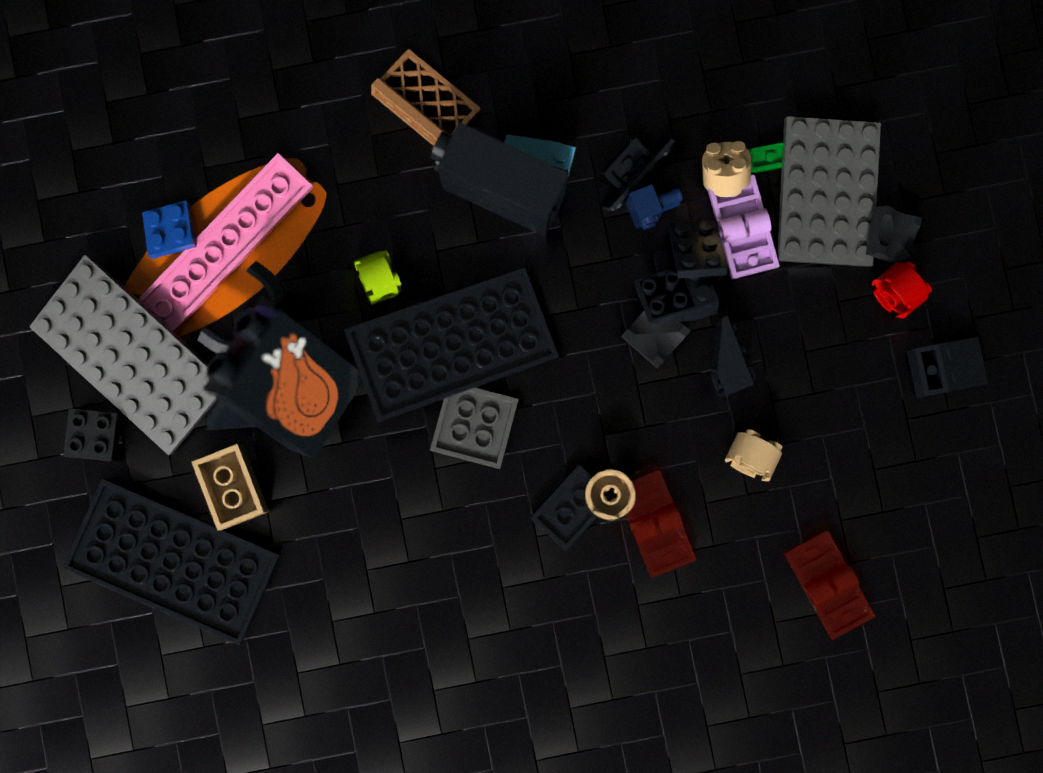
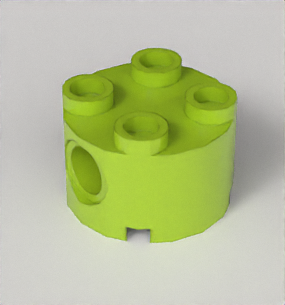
M380 250L354 261L356 271L360 273L359 279L371 305L399 295V292H402L401 282L396 271L391 272L393 271L392 262L387 250Z

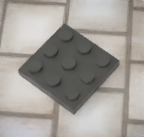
M478 388L445 398L430 451L500 469L519 399Z

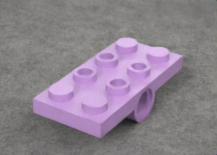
M751 175V183L748 188L746 186L742 189V193L736 196L720 197L714 195V191L708 188L731 278L736 279L778 268L779 262L770 233L771 221L767 210L763 208L755 175Z

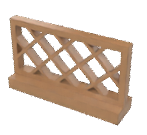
M409 49L380 79L377 78L371 84V94L433 146L441 132L444 131L442 129V122L455 121V127H457L458 121H462L461 123L467 126L481 109ZM408 59H411L417 65V71H403V64ZM430 75L434 78L435 86H421V76ZM418 76V86L405 87L404 77ZM391 77H401L402 87H391L386 82ZM422 91H436V101L423 102ZM439 91H450L453 95V100L440 101ZM405 92H419L420 102H409L406 99ZM457 105H467L472 111L467 116H458ZM437 106L438 117H427L424 114L423 107ZM440 106H454V116L441 117Z

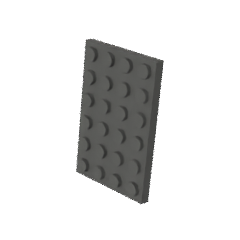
M789 116L784 118L777 249L778 261L873 266L874 257L866 255L872 212L877 203L881 123Z

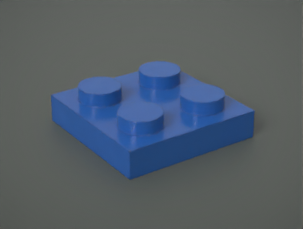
M187 200L142 212L147 253L151 259L197 247L191 204Z

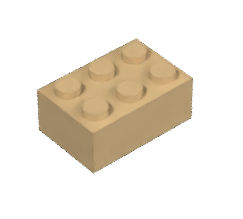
M243 444L233 445L192 462L218 531L225 530L269 512Z

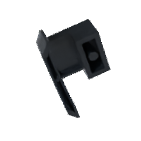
M255 261L246 272L262 283L268 292L270 300L262 296L254 309L258 305L281 310L290 316L285 312V296L279 280L270 270ZM205 327L198 338L199 342L216 353L221 351L227 352L233 343L232 341L221 339Z

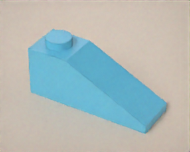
M506 135L505 144L570 173L576 147L549 140Z

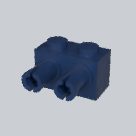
M649 185L629 193L626 205L635 228L642 227L643 230H647L657 225L656 222L659 221L664 211L679 206L683 197L678 187L658 195L653 185Z

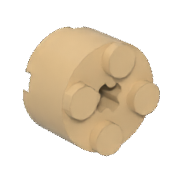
M743 142L711 143L707 146L702 157L704 187L707 190L709 188L714 191V195L720 197L736 196L742 193L743 188L746 186L748 188L751 183V155Z
M747 429L746 433H737L725 461H732L730 466L741 473L753 478L758 474L763 476L762 481H770L781 458L782 446L777 442L770 440L767 442L761 439V435L753 430Z
M605 470L597 473L589 480L585 489V500L589 509L603 519L614 520L621 518L631 510L635 502L636 494L631 480L625 474L616 470ZM609 488H613L616 498H611L610 502L606 501L607 497L603 496V493L608 491Z

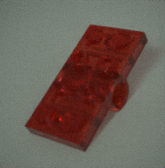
M660 470L632 480L631 482L636 494L635 502L625 516L650 577L654 578L696 561L684 531L681 517L675 504H673Z
M828 530L819 533L784 553L830 639L834 640L875 617L858 586L859 582L855 573L844 561Z

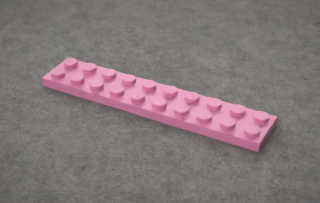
M277 153L196 238L197 247L185 250L140 296L139 300L172 331L176 332L314 187Z

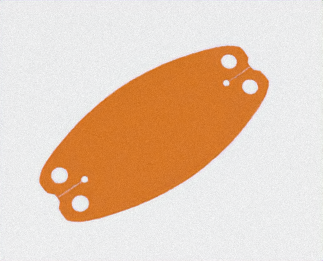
M288 158L285 160L314 187L310 193L316 197L315 204L311 207H305L300 201L175 332L179 337L220 319L259 292L264 286L246 272L255 261L276 275L301 246L322 212L326 200V191L319 183L311 182L307 178L306 168L298 159ZM267 164L226 182L191 206L195 239ZM184 251L151 259L146 252L127 280L125 287L133 295L141 296Z

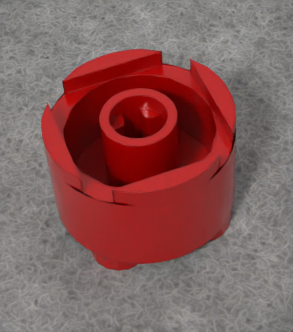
M909 261L894 263L872 282V286H876V290L873 291L876 299L889 313L893 310L899 313L896 316L898 318L908 316L928 299V294L932 291L931 286L922 280L917 274L914 264Z

